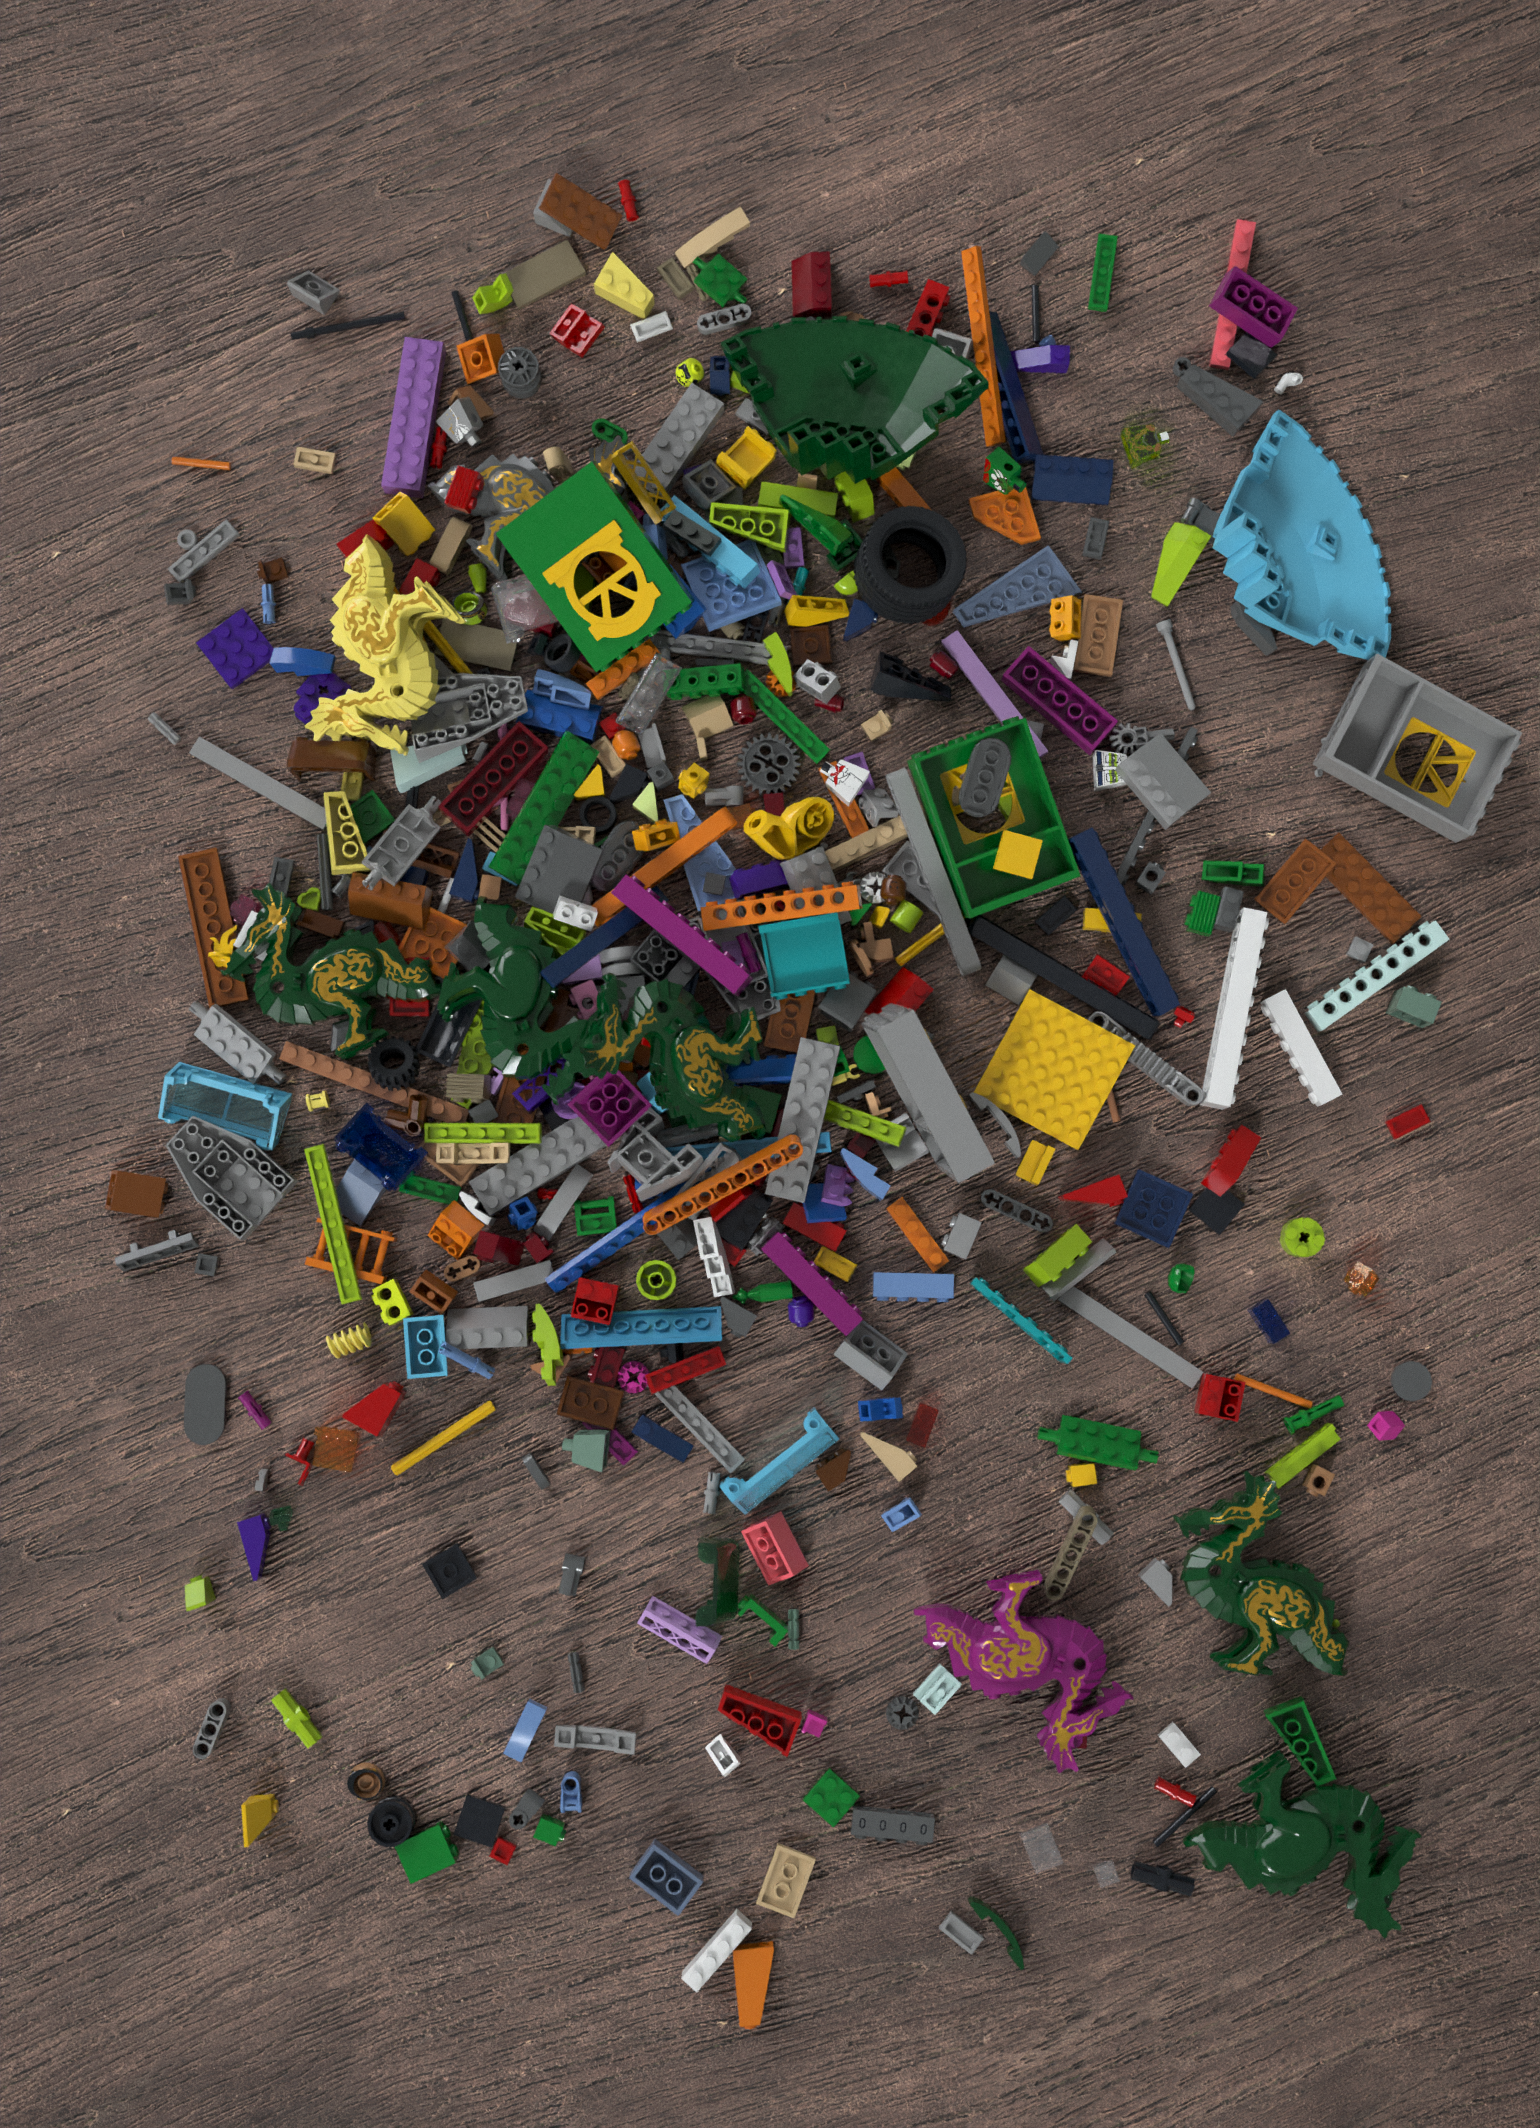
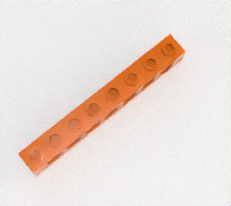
M852 881L842 883V887L834 888V884L824 885L822 890L815 891L814 887L803 888V893L795 894V890L783 891L782 896H776L775 893L763 894L764 898L756 899V895L744 897L745 901L737 902V898L727 899L725 904L718 905L717 901L706 902V907H700L703 929L707 931L862 909L860 885H854ZM837 892H841L844 895L842 903H838L835 900ZM817 895L824 897L825 901L822 906L817 905L815 901ZM799 897L805 901V906L802 909L796 905V900ZM779 900L785 903L784 911L777 909V902ZM760 903H763L766 907L764 914L758 912L757 907ZM740 906L746 908L747 913L744 917L738 913ZM721 909H725L727 912V917L724 920L719 916Z

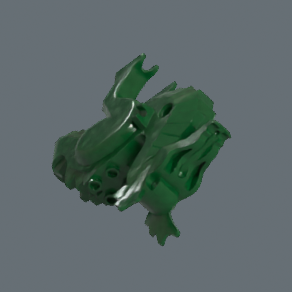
M480 896L475 909L474 924L478 932V939L489 960L490 971L488 973L479 966H475L466 974L460 975L456 964L451 962L448 976L444 977L437 1010L439 1014H443L442 1019L447 1023L453 1019L455 1012L463 1006L476 1000L484 1001L483 1029L480 1032L486 1044L484 1048L492 1059L490 1063L502 1072L503 1077L516 1078V1080L529 1079L531 1081L539 1074L543 1075L550 1065L554 1066L563 1057V1054L579 1053L578 1049L584 1048L585 1040L590 1037L589 1025L597 1017L598 1010L588 1020H578L573 1016L564 1027L554 1032L542 1031V1027L555 1010L552 1006L553 999L557 1000L559 992L557 986L552 988L541 975L543 969L557 960L555 959L554 948L542 945V931L516 926L519 920L512 905L487 904V897ZM528 1050L527 1054L521 1055L523 1051ZM566 1061L563 1070L557 1068L558 1077L552 1074L548 1075L550 1086L542 1085L544 1091L552 1098L553 1104L557 1106L559 1105L558 1099L563 1098L566 1093L573 1089L576 1077L580 1073H568L569 1061Z
M1278 1749L1249 1770L1251 1774L1237 1783L1239 1787H1243L1241 1790L1244 1793L1255 1792L1252 1805L1258 1811L1260 1820H1252V1823L1246 1821L1239 1823L1234 1820L1230 1822L1223 1819L1221 1822L1211 1820L1198 1825V1827L1187 1833L1182 1841L1185 1847L1198 1845L1204 1856L1202 1864L1207 1870L1221 1872L1230 1863L1248 1890L1262 1883L1270 1895L1281 1890L1284 1896L1287 1894L1293 1896L1300 1890V1886L1315 1881L1316 1876L1322 1870L1328 1868L1337 1852L1346 1851L1348 1852V1865L1341 1882L1343 1887L1351 1891L1346 1907L1354 1910V1918L1364 1921L1368 1930L1377 1929L1383 1938H1387L1390 1930L1402 1929L1401 1925L1391 1917V1912L1387 1908L1390 1907L1393 1900L1391 1893L1397 1890L1400 1884L1399 1871L1412 1858L1413 1848L1416 1846L1415 1839L1421 1838V1834L1415 1829L1394 1826V1829L1399 1834L1387 1837L1388 1841L1392 1842L1393 1845L1386 1846L1385 1850L1387 1851L1376 1860L1381 1848L1379 1843L1385 1834L1383 1831L1385 1818L1371 1795L1367 1791L1362 1792L1351 1784L1348 1787L1333 1784L1332 1786H1315V1790L1304 1792L1302 1796L1292 1800L1281 1799L1283 1777L1290 1770L1291 1764Z

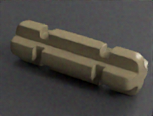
M692 264L687 267V272L697 293H699L700 299L706 301L711 297L694 283L695 278L700 273L697 266Z
M635 672L631 673L618 692V696L622 697V699H627L640 680V676L636 675Z

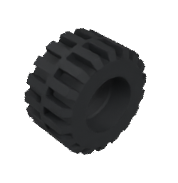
M391 1036V1039H387V1037L382 1038L383 1041H377L375 1043L376 1047L372 1046L370 1049L371 1053L368 1054V1066L372 1079L374 1078V1082L377 1085L380 1084L381 1088L385 1089L388 1087L389 1091H393V1088L399 1091L403 1086L406 1089L409 1087V1083L413 1084L415 1077L419 1075L420 1063L414 1045H411L409 1040L404 1041L403 1037H399V1039H396L395 1036ZM391 1058H401L405 1061L397 1069L383 1067L385 1062Z

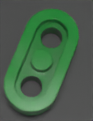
M603 418L593 422L592 433L595 438L600 441L606 440L610 443L619 435L622 438V443L627 445L628 436L623 428ZM601 428L605 429L603 433L598 432V430Z

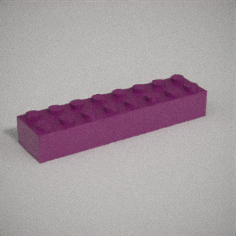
M626 874L611 893L739 997L753 980L750 976L752 972L741 963L736 965L734 963L736 959L726 950L723 953L719 951L721 947L711 938L706 940L704 938L706 934L694 925L691 928L689 926L691 922L680 913L675 915V909L665 900L662 903L658 901L660 897L649 887L645 890L643 888L645 884L634 875L630 878Z

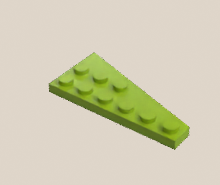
M482 1001L462 1043L457 1074H485L489 1076L494 1067L490 1063L492 1059L484 1048L486 1044L480 1032L483 1029L484 1001ZM464 1099V1103L458 1104L469 1110L473 1103H471V1099Z

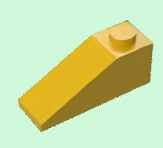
M792 595L784 610L788 625L807 627L849 616L845 599Z

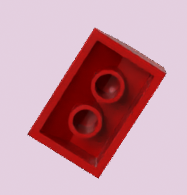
M902 967L869 1005L865 1013L868 1015L872 1013L879 1014L882 1012L881 1008L890 1003L913 1009L916 1012L932 994L934 989L919 976Z

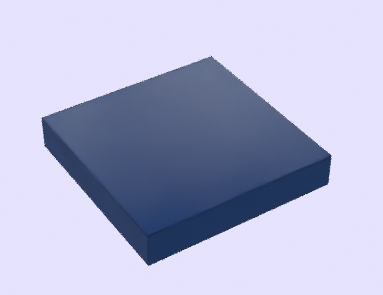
M824 1183L809 1184L805 1203H803L807 1223L845 1221L847 1216L844 1206L821 1202Z

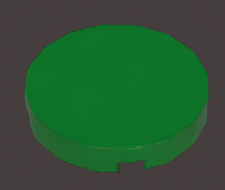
M864 1036L854 1047V1063L864 1073H881L885 1070V1067L869 1037Z

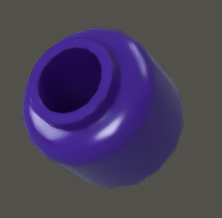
M794 1297L789 1302L788 1315L790 1322L796 1324L797 1327H806L809 1322L814 1320V1304L808 1297Z

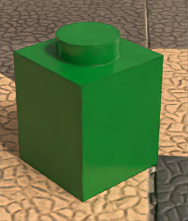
M543 1813L533 1838L556 1847L558 1841H563L567 1831L563 1829L565 1822Z

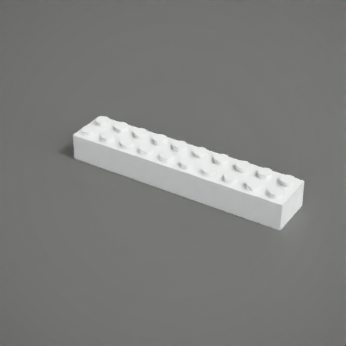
M1243 908L1239 911L1238 917L1235 920L1236 924L1232 932L1202 1088L1204 1096L1199 1105L1223 1110L1235 1102L1236 1093L1233 1090L1234 1085H1237L1239 1081L1238 1065H1241L1243 1061L1241 1048L1245 1046L1247 1034L1244 1033L1245 1027L1249 1026L1251 1015H1248L1249 1007H1252L1254 1003L1252 990L1256 988L1258 976H1255L1256 969L1260 968L1262 957H1259L1260 949H1263L1265 945L1263 933L1264 930H1267L1269 918H1266L1267 912Z

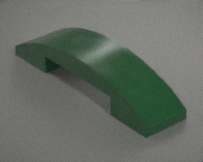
M970 1896L968 1902L980 1919L983 1920L989 1915L1010 1942L1006 1950L1019 1969L1022 1970L1024 1968L1022 1953L1008 1923L990 1905Z

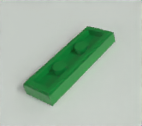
M405 1172L403 1173L399 1192L448 1205L454 1200L458 1203L459 1194L462 1190L458 1186Z

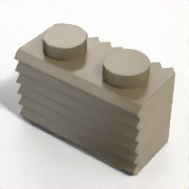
M448 1073L446 1097L452 1098V1102L464 1103V1099H471V1103H483V1100H489L491 1076L485 1074Z

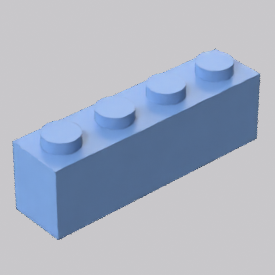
M873 1272V1296L877 1297V1301H889V1297H897V1301H909V1297H916L917 1302H929V1298H937V1302H949V1298H954V1274Z

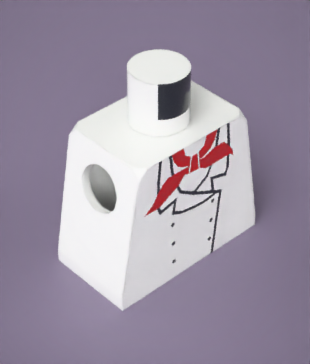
M841 759L836 767L825 762L820 769V772L828 776L825 786L847 806H850L870 771Z

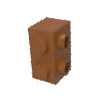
M425 1270L409 1291L440 1314L447 1310L459 1293L428 1270Z

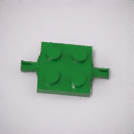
M719 253L708 263H705L699 256L694 259L693 263L701 269L694 283L720 306L724 307L734 298L741 304L747 302L748 299L740 293V289L746 283L747 278Z

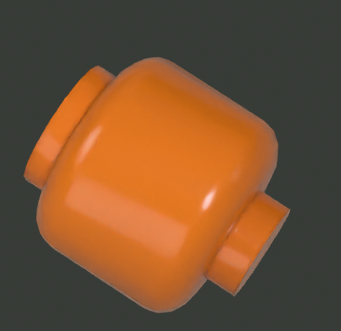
M621 730L614 735L612 740V746L617 756L621 759L632 760L640 751V743L636 735L631 731Z

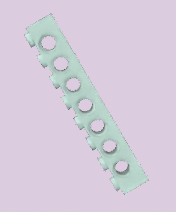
M1436 920L1431 923L1428 921L1424 922L1418 927L1420 931L1416 934L1409 933L1402 938L1404 941L1398 946L1395 943L1386 950L1388 954L1383 957L1379 955L1371 960L1372 965L1366 969L1363 966L1355 972L1356 977L1351 980L1349 977L1339 983V989L1336 991L1331 989L1323 995L1325 999L1321 1002L1316 1000L1307 1006L1309 1010L1304 1014L1317 1032L1323 1031L1447 942L1449 938ZM1420 936L1426 939V946L1419 942ZM1404 948H1408L1410 950V957L1404 955ZM1388 959H1392L1395 962L1394 968L1388 966ZM1373 970L1379 973L1378 980L1372 977ZM1357 981L1363 984V991H1359L1356 988ZM1341 993H1345L1347 995V1002L1341 1001ZM1325 1004L1332 1007L1331 1014L1325 1012Z

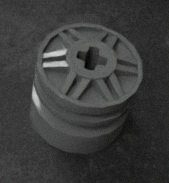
M514 347L502 354L498 363V371L504 389L515 398L525 399L533 396L539 390L542 382V375L536 356L524 347Z

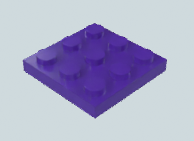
M243 608L196 642L232 690L269 663L274 649Z

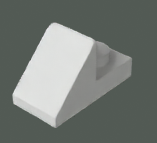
M1070 640L1068 646L1065 645L1063 657L1051 656L1050 658L1052 666L1069 680L1072 677L1078 641Z

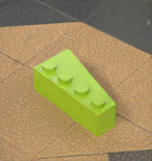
M845 471L834 477L836 488L840 491L853 523L875 514L873 494L866 479L854 484Z

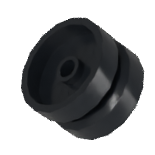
M390 1795L381 1799L370 1812L367 1821L368 1832L371 1838L378 1845L384 1847H396L402 1844L414 1829L416 1811L413 1804L405 1797Z

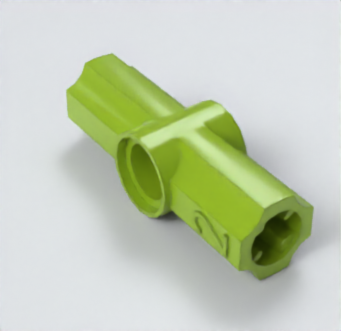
M286 1688L271 1699L277 1710L282 1714L285 1725L290 1731L298 1735L307 1749L323 1737L311 1722L308 1711L302 1705H298Z

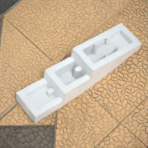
M712 1217L693 1220L701 1260L704 1259L707 1278H711L714 1297L734 1294L735 1290L727 1256L715 1221Z

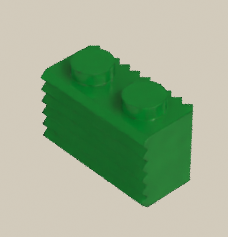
M1202 891L1192 895L1189 906L1192 909L1190 914L1187 913L1184 925H1187L1186 931L1209 937L1213 931L1221 896Z

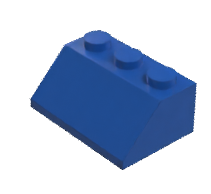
M675 571L694 598L691 603L693 606L683 614L679 611L675 614L677 618L666 626L667 630L677 639L694 627L707 608Z

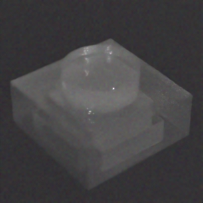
M1112 1860L1093 1866L1100 1888L1120 1881Z

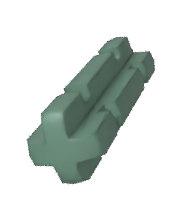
M789 1609L788 1638L790 1640H788V1648L797 1650L799 1649V1610Z

